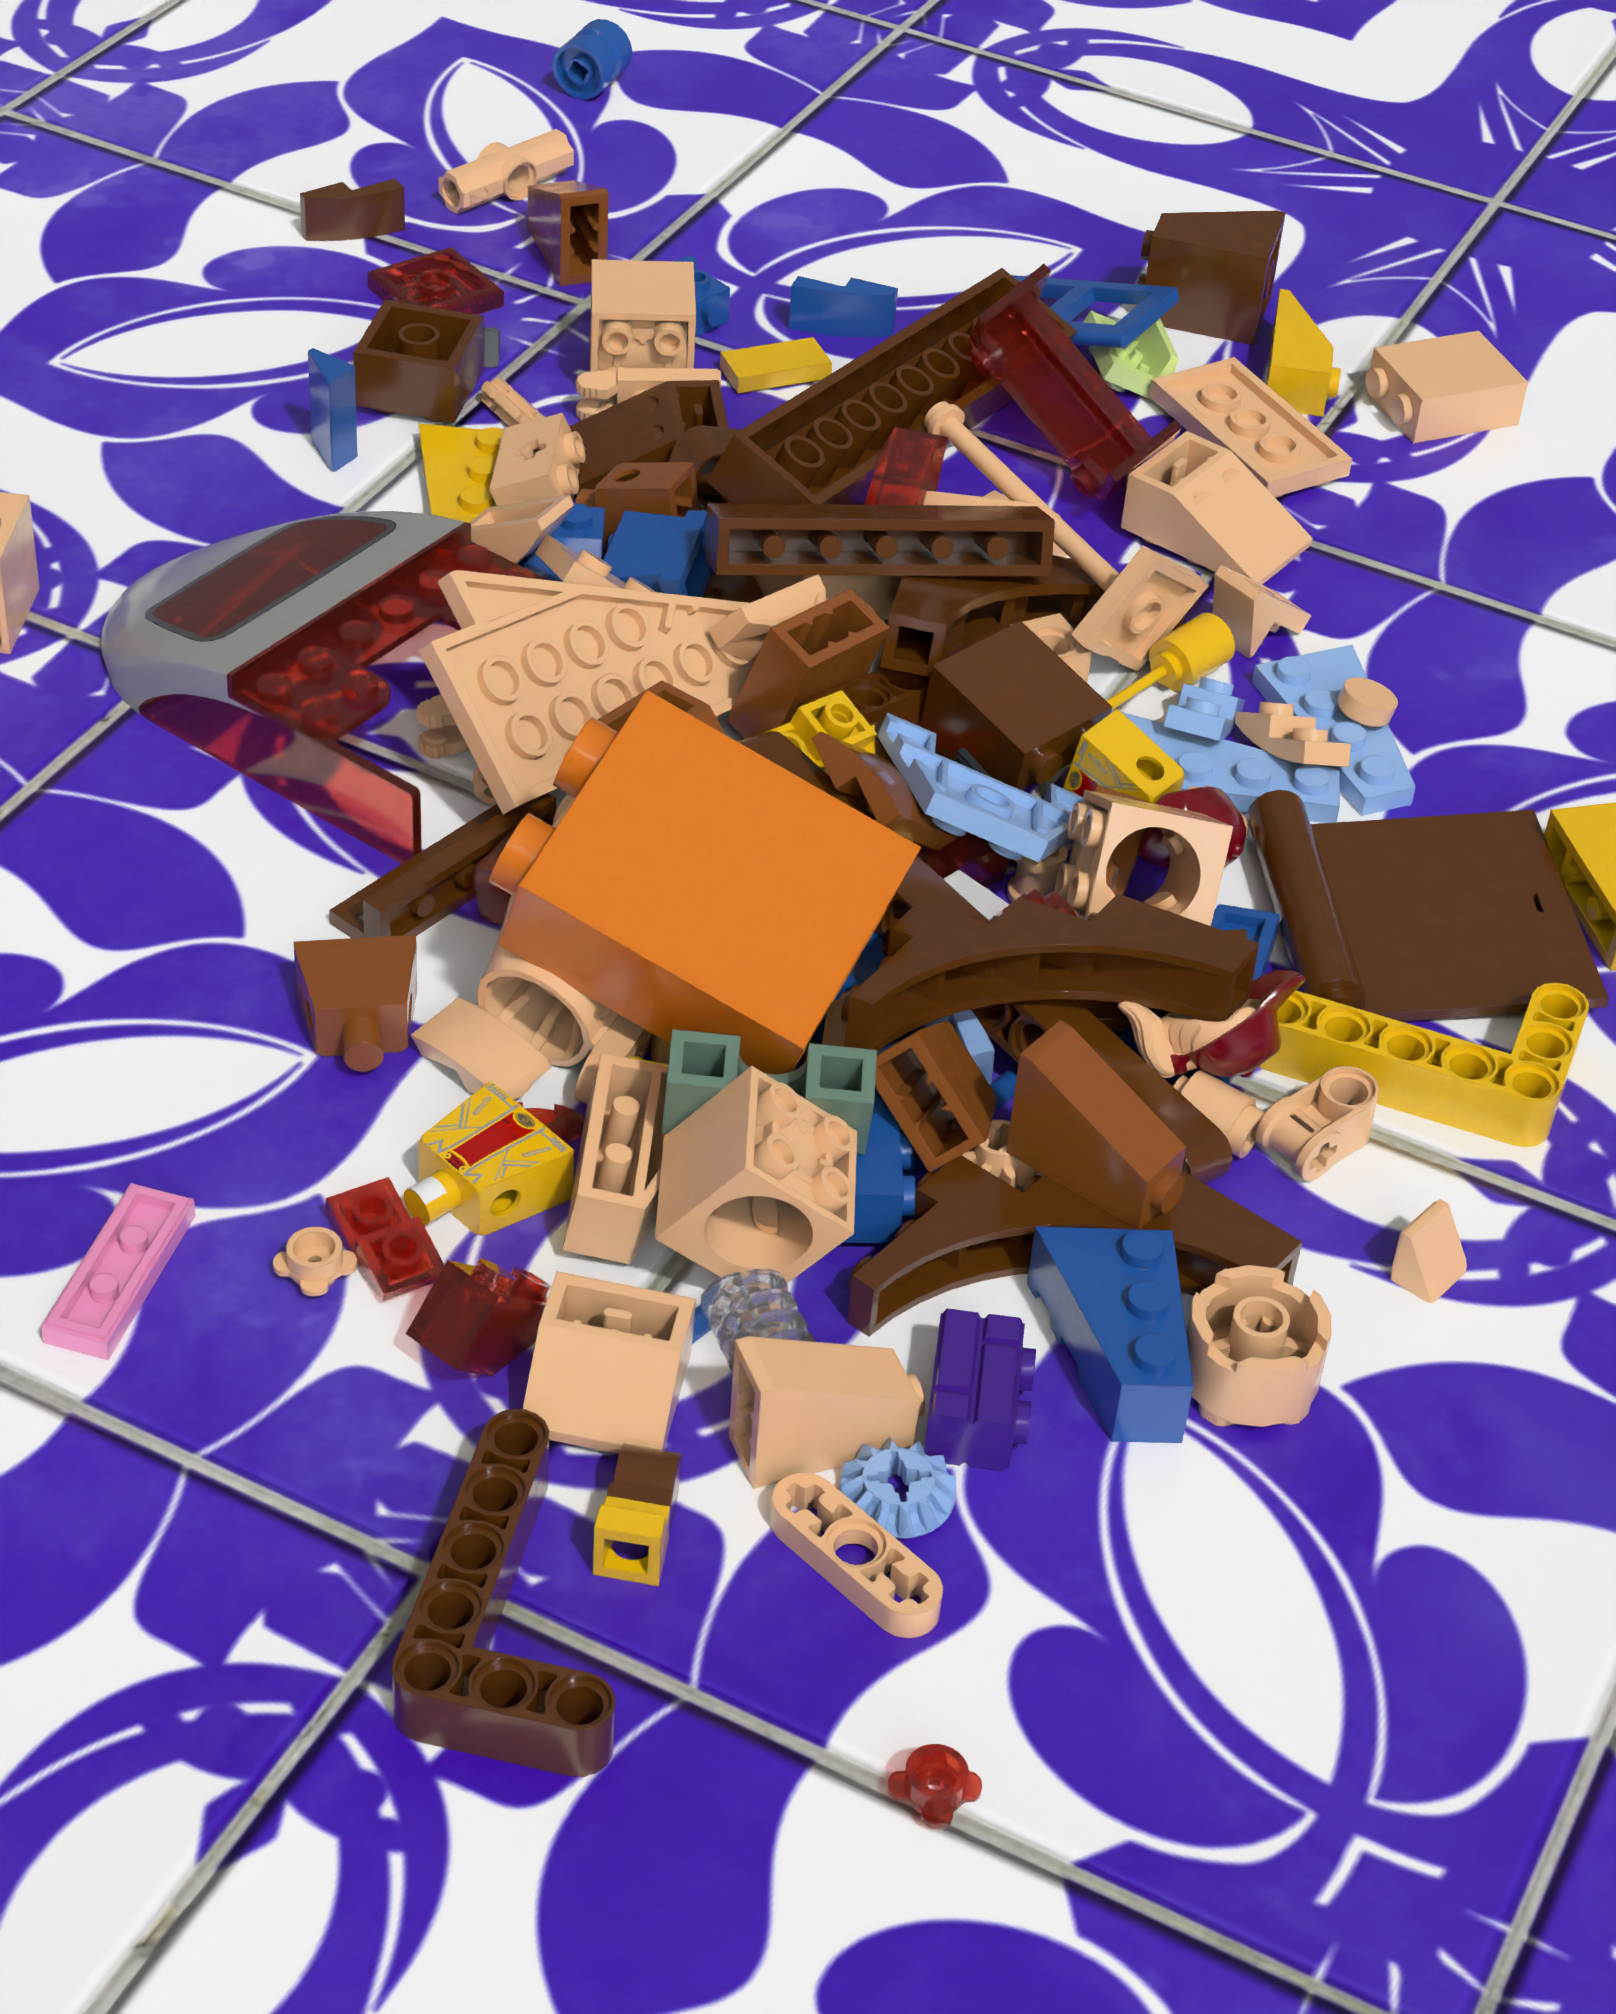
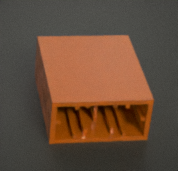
M646 690L619 732L593 717L586 722L563 759L553 782V786L576 799L557 828L528 813L521 820L506 843L492 870L489 882L515 897L499 943L501 947L559 977L574 989L670 1044L672 1029L741 1036L739 1055L747 1066H754L767 1074H784L792 1072L824 1019L828 1007L835 1000L892 902L921 847Z

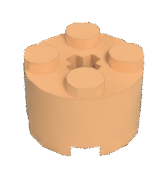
M1254 1265L1223 1269L1216 1274L1214 1284L1202 1290L1200 1294L1196 1292L1192 1299L1186 1329L1194 1386L1192 1398L1199 1403L1198 1411L1201 1417L1216 1426L1224 1427L1232 1424L1266 1427L1281 1423L1289 1425L1298 1424L1309 1413L1311 1403L1318 1393L1332 1336L1331 1313L1322 1296L1314 1289L1309 1297L1301 1289L1283 1282L1285 1272L1282 1270Z

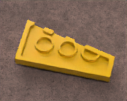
M418 423L419 446L422 453V467L426 480L427 502L430 514L464 521L468 524L488 507L497 506L489 488L503 430L494 427L472 429ZM434 543V550L436 551L444 544Z

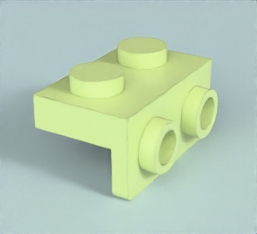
M1090 311L1083 321L1084 323L1109 325L1117 323L1094 311ZM1160 318L1124 349L1100 346L1088 347L1100 370V378L1106 385L1119 392H1124L1127 389L1153 400L1149 397L1151 380L1175 373L1179 362L1178 355Z

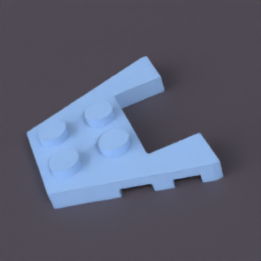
M890 713L886 714L877 737L906 781L923 812L932 816V821L936 826L954 835L964 836L969 832L989 841V846L995 852L1009 859L1021 860L1025 856L1038 863L1072 840L1068 838L1067 833L1069 817L1074 804L1082 803L1083 797L1050 784L1042 800L936 754V733Z

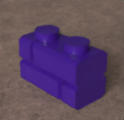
M948 1308L940 1314L924 1445L926 1455H944L945 1464L960 1466L963 1462H968L972 1468L1004 1471L1010 1464L1013 1443L1027 1444L1031 1402L1018 1400V1391L1032 1390L1036 1349L1023 1347L1025 1323L1022 1322L1021 1318L988 1314L985 1318H981L978 1312Z

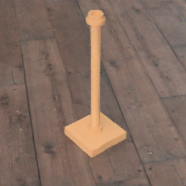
M945 401L935 404L928 411L924 420L929 436L938 443L949 441L1009 500L1043 504V511L1055 520L1054 543L1105 591L1071 635L1084 648L1104 657L1107 655L1115 659L1119 664L1138 672L1149 659L1151 646L1174 629L1209 585L1194 571L1144 545L1119 574L963 425L965 414L957 405L949 404Z

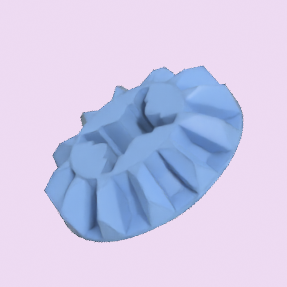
M889 1437L880 1449L862 1444L857 1457L853 1461L844 1462L839 1490L895 1538H913L935 1530L950 1516L955 1503L956 1477L947 1472L944 1455H926L920 1440L912 1447L904 1448L897 1447L892 1438ZM891 1474L901 1476L903 1483L909 1486L905 1502H900L899 1493H895L893 1485L888 1483V1477H891Z

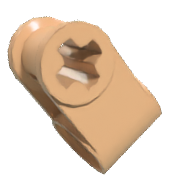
M1338 1066L1330 1069L1322 1077L1295 1094L1286 1096L1273 1104L1258 1124L1255 1133L1256 1141L1265 1149L1276 1148L1295 1164V1172L1305 1181H1313L1326 1173L1331 1166L1354 1151L1362 1149L1369 1142L1379 1093L1378 1083L1370 1073L1361 1068Z

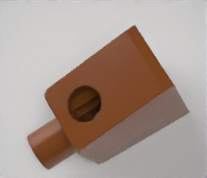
M622 463L616 465L596 485L595 490L583 488L579 491L575 503L584 504L588 507L605 508V554L607 553L609 536L616 532L624 511L685 517L687 510H700L694 463Z
M416 935L293 941L296 996L315 1053L323 1057L344 1056V1061L349 1068L355 1071L366 1072L377 1068L383 1062V1053L402 1052L409 1047L418 989Z
M947 1020L920 1029L877 1054L875 1087L929 1173L987 1140L997 1099L994 1091L957 1032Z

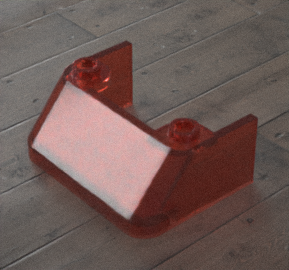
M1044 263L978 316L970 336L973 349L969 351V356L983 375L989 377L992 374L1071 468L1070 478L1077 489L1087 498L1095 495L1097 498L1104 500L1127 484L1129 473L1169 445L1181 430V426L1174 420L1156 436L1151 438L1038 302L1051 273Z

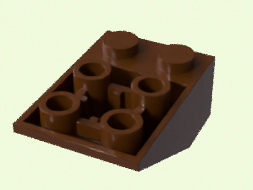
M719 380L665 381L569 426L572 432L577 431L580 434L585 447L586 458L585 462L580 465L578 475L579 491L583 488L595 490L596 485L616 465L622 463L669 462L679 436L694 426L704 425L729 428Z

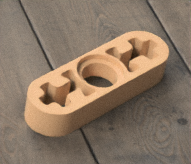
M796 1473L783 1478L776 1484L772 1493L770 1525L778 1539L889 1634L902 1638H915L927 1634L936 1626L940 1616L943 1585L940 1577L932 1568L825 1478L812 1473ZM795 1506L799 1511L794 1513L791 1511V1507ZM812 1507L817 1509V1516L809 1511V1509ZM821 1530L825 1532L822 1537H820ZM846 1544H860L869 1548L874 1553L875 1558L866 1564L853 1565L842 1561L835 1551ZM891 1571L889 1579L886 1577V1574ZM895 1593L905 1600L900 1603L895 1601ZM916 1595L921 1598V1603L918 1604L911 1598Z

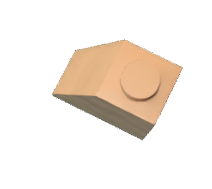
M752 1336L735 1340L729 1438L753 1489L778 1483L783 1478L792 1474H814L844 1466L845 1461H853L857 1457L862 1444L880 1449L889 1437L892 1438L897 1447L910 1448L915 1444L918 1417L925 1413L924 1393L916 1375L906 1374L893 1348Z

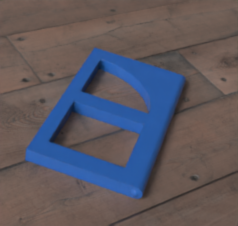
M1012 275L1036 297L1060 299L1050 308L1078 331L1070 344L1124 349L1179 302L1177 287ZM1094 301L1137 305L1115 325L1072 322L1076 316Z

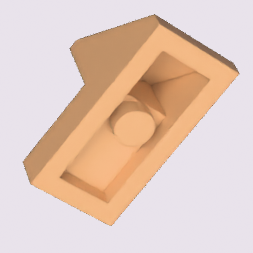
M1220 565L1215 573L1212 614L1218 616L1227 624L1234 637L1235 650L1247 658L1254 656L1269 630L1276 633L1279 627L1283 626L1300 634L1312 616L1273 589L1223 565Z

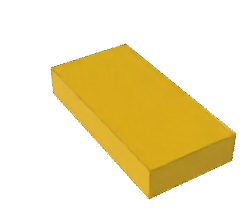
M814 337L720 352L719 367L739 394L820 381L832 373V362Z

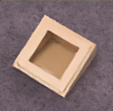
M1439 1199L1437 1202L1434 1201L1401 1231L1390 1272L1391 1281L1428 1303L1438 1300L1465 1274L1467 1268L1466 1257L1449 1203L1442 1199Z

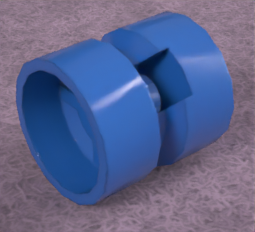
M596 19L589 22L554 54L552 68L557 83L567 94L577 99L588 100L596 97L630 65L633 55L631 42L626 32L612 21Z

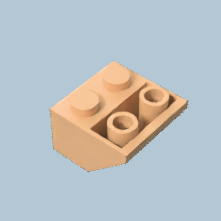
M556 1271L538 1327L523 1409L538 1414L546 1421L549 1428V1440L617 1454L620 1453L623 1443L664 1450L691 1357L696 1299Z

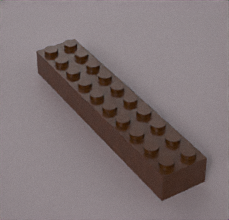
M1000 268L735 433L707 482L723 495L729 504L860 505L871 497L872 485L888 486L950 443L949 441L942 443L934 441L929 436L928 428L924 424L926 414L935 404L945 401L949 404L957 405L965 414L963 425L970 430L1049 376L1078 331L1005 269Z

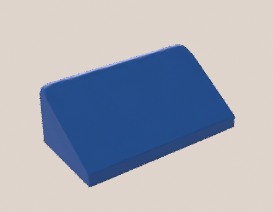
M312 348L308 351L312 443L328 468L332 471H338L358 457L355 366Z

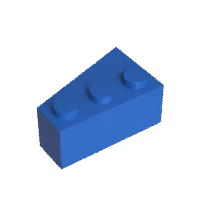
M1035 1226L1027 1285L1034 1298L1041 1297L1053 1319L1051 1330L1059 1345H1067L1078 1366L1077 1378L1111 1442L1182 1443L1194 1386L1173 1230Z

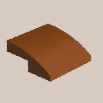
M822 731L812 737L835 789L868 802L878 823L906 839L937 851L957 839L956 835L936 826L932 821V816L923 812L895 764Z

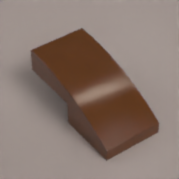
M394 178L351 190L344 182H339L300 193L302 237L306 241H343L405 230L404 186Z

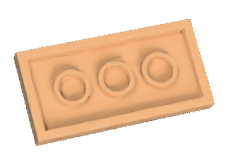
M1235 357L1151 380L1150 398L1187 431L1231 450L1275 498L1349 476L1352 457Z

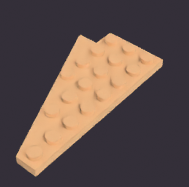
M461 570L452 571L437 581L461 630L431 641L419 650L503 815L559 790V788L553 786L558 769L575 738L591 717L598 720L662 680L709 704L716 718L731 712L755 661L753 659L748 662L718 650L708 631V628L738 608L749 604L747 602Z

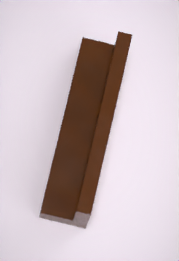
M548 794L504 815L498 804H495L330 909V925L350 938L400 935L418 936L493 887L494 885L489 882L490 875L516 827L528 813L552 826L556 813V798ZM362 914L364 917V921L359 918V916H361Z

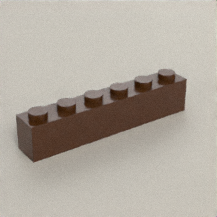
M707 503L705 560L716 575L1051 576L1055 520L1038 506Z

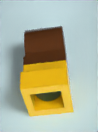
M623 1443L616 1464L613 1484H609L604 1505H600L594 1526L593 1575L659 1586L678 1498L682 1470V1453ZM614 1541L648 1546V1556L637 1560L625 1559L617 1555L611 1546Z

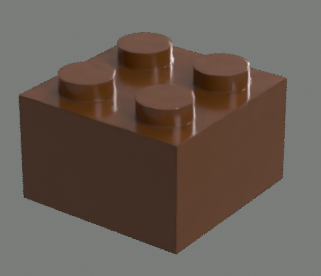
M384 300L353 351L356 406L372 408L385 414L401 413L424 417L431 422L448 421L455 423L484 370V316Z

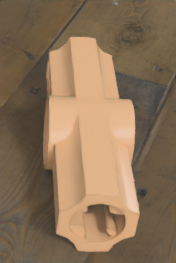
M557 129L510 147L500 142L490 143L480 152L477 160L448 170L444 176L438 177L439 193L445 201L446 208L455 214L504 195L515 201L522 200L528 196L529 185H536L537 182L565 172L568 167L573 166L574 150L567 140V135Z

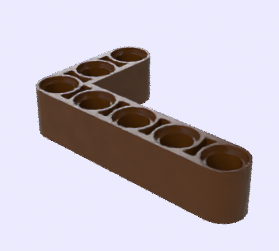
M509 1409L491 1417L482 1431L394 1656L392 1665L393 1718L397 1729L405 1737L416 1742L561 1775L585 1777L598 1773L608 1765L613 1756L615 1695L612 1687L602 1677L590 1672L489 1650L546 1495L549 1481V1428L546 1421L538 1414L526 1409Z

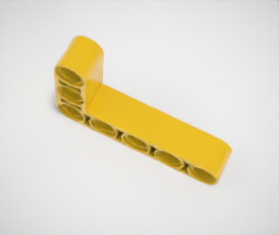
M1546 983L1537 987L1530 999L1512 1053L1509 1054L1296 990L1277 1011L1281 1047L1275 1055L1261 1064L1259 1068L1309 1084L1322 1077L1328 1070L1338 1066L1361 1068L1370 1073L1378 1083L1379 1093L1376 1103L1378 1105L1510 1145L1533 1147L1543 1143L1549 1136L1577 1052L1589 1010V1002L1583 993L1567 984Z

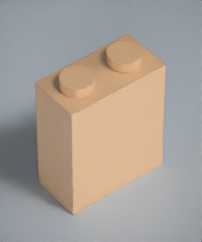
M1480 331L1375 347L1370 369L1365 377L1366 392L1412 443L1519 425L1528 381Z

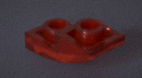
M895 427L876 466L864 505H924L926 491L937 492L948 437Z
M389 1177L326 1198L325 1214L333 1230L340 1237L344 1249L352 1251L356 1255L358 1271L382 1301L447 1279L448 1271L420 1217L410 1218Z

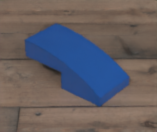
M797 276L791 285L789 328L841 337L892 336L895 330L898 288L852 277L846 286H840Z

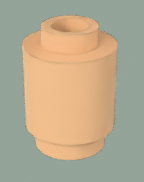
M1202 1070L1197 1071L1191 1078L1184 1075L1181 1076L1173 1087L1224 1133L1232 1148V1154L1241 1159L1244 1158L1257 1142L1255 1133L1259 1122L1266 1112L1256 1107V1100Z

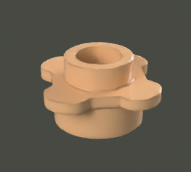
M307 1227L295 1232L286 1244V1252L278 1253L273 1259L274 1272L278 1276L293 1279L300 1286L301 1292L307 1296H321L327 1293L329 1286L341 1275H351L357 1268L356 1255L352 1251L343 1250L340 1237L334 1231L324 1227Z

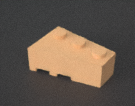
M601 1052L585 1113L563 1251L630 1264L655 1227L663 1140L666 1135L661 1133L668 1066Z

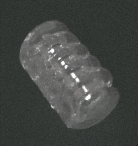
M754 1269L745 1273L737 1272L725 1275L711 1283L701 1294L700 1307L708 1319V1324L717 1338V1343L726 1357L727 1364L732 1373L736 1339L752 1336L816 1342L812 1333L807 1331L808 1324L802 1313L798 1312V1304L792 1293L788 1292V1285L783 1275L773 1269Z

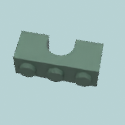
M672 1029L661 1134H668L749 1068L739 1055L741 1036ZM809 1043L807 1058L801 1067L784 1074L765 1073L774 1080L785 1083L795 1093L827 1113L844 1120L848 1126L857 1131V1153H866L875 1101L877 1050Z

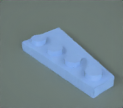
M1353 644L1294 657H1285L1280 660L1255 665L1252 683L1267 702L1294 704L1293 716L1315 717V729L1329 730L1328 742L1351 744L1349 767L1322 766L1340 770V791L1360 816L1412 805L1416 786L1389 725L1369 727L1359 724L1348 718L1337 704L1338 696L1347 679L1353 677L1368 679Z
M1122 712L1183 768L1185 779L1181 790H1188L1191 786L1220 788L1242 814H1247L1249 806L1254 800L1266 792L1287 790L1297 794L1302 799L1309 821L1320 823L1337 822L1340 808V770L1322 765L1290 762L1262 749L1224 739L1216 741L1164 727V723Z

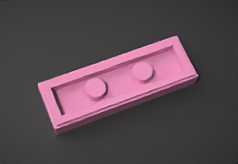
M131 1183L42 1323L43 1343L109 1361L196 1216L194 1199Z

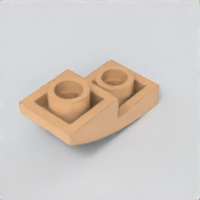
M1260 702L1259 713L1237 711L1235 713V724L1243 734L1261 749L1278 758L1302 764L1349 767L1351 744L1328 742L1329 730L1315 729V717L1293 716L1294 704Z
M460 997L411 1034L421 1055L456 1070L466 1090L473 1094L492 1081L515 1100L527 1093L532 1083L551 1068L547 1058L516 1031L487 1011Z

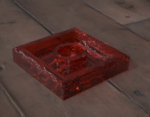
M452 247L368 272V288L383 301L391 300L474 315L504 307V291Z

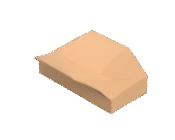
M819 574L738 608L708 628V631L718 650L749 662L756 659L770 627L826 601V588Z

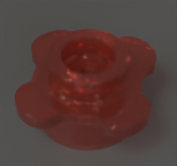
M928 1744L917 1748L911 1753L907 1759L905 1771H895L890 1775L887 1790L893 1800L907 1802L920 1813L921 1821L925 1826L933 1829H942L952 1823L953 1813L965 1802H975L980 1798L982 1781L975 1772L969 1771L966 1760L958 1751L942 1744ZM928 1785H937L942 1788L940 1790H932Z

